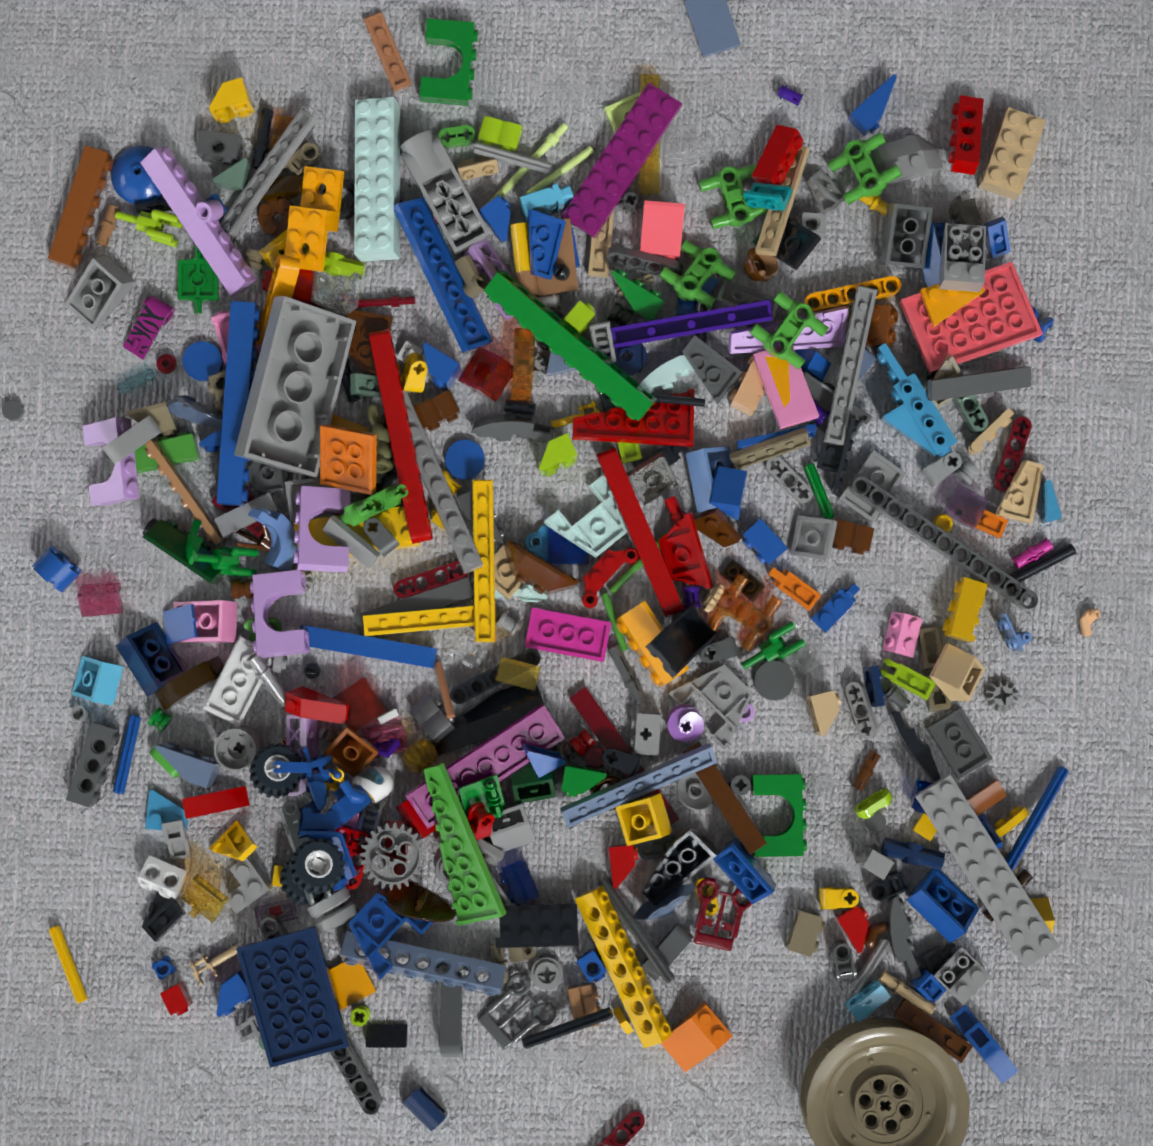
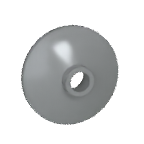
M696 773L678 780L676 785L677 795L685 806L693 810H703L711 805L713 799Z

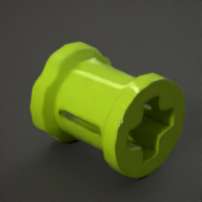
M365 1005L356 1006L351 1012V1023L354 1026L360 1027L365 1025L370 1018L369 1008ZM363 1012V1013H364L363 1019H362V1018L357 1019V1018H356V1015H357L358 1013L361 1014V1013Z

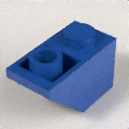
M240 969L224 980L220 987L216 1013L218 1017H221L223 1014L228 1016L236 1009L235 1005L240 1002L244 1004L250 999L245 978Z

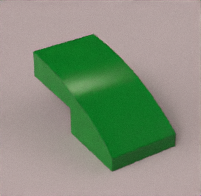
M194 519L189 530L185 547L187 561L191 565L194 562L193 555L198 553L204 539L196 536L202 523Z

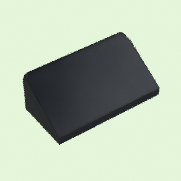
M367 1024L366 1048L407 1047L408 1024Z

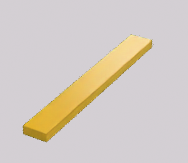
M472 480L473 543L483 563V567L474 570L475 642H496L493 480Z

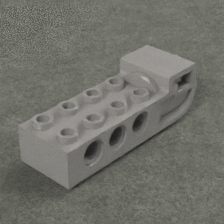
M428 130L405 141L400 147L403 152L401 157L454 255L457 256L467 251L471 246L489 239L490 233L438 136H433L432 132Z

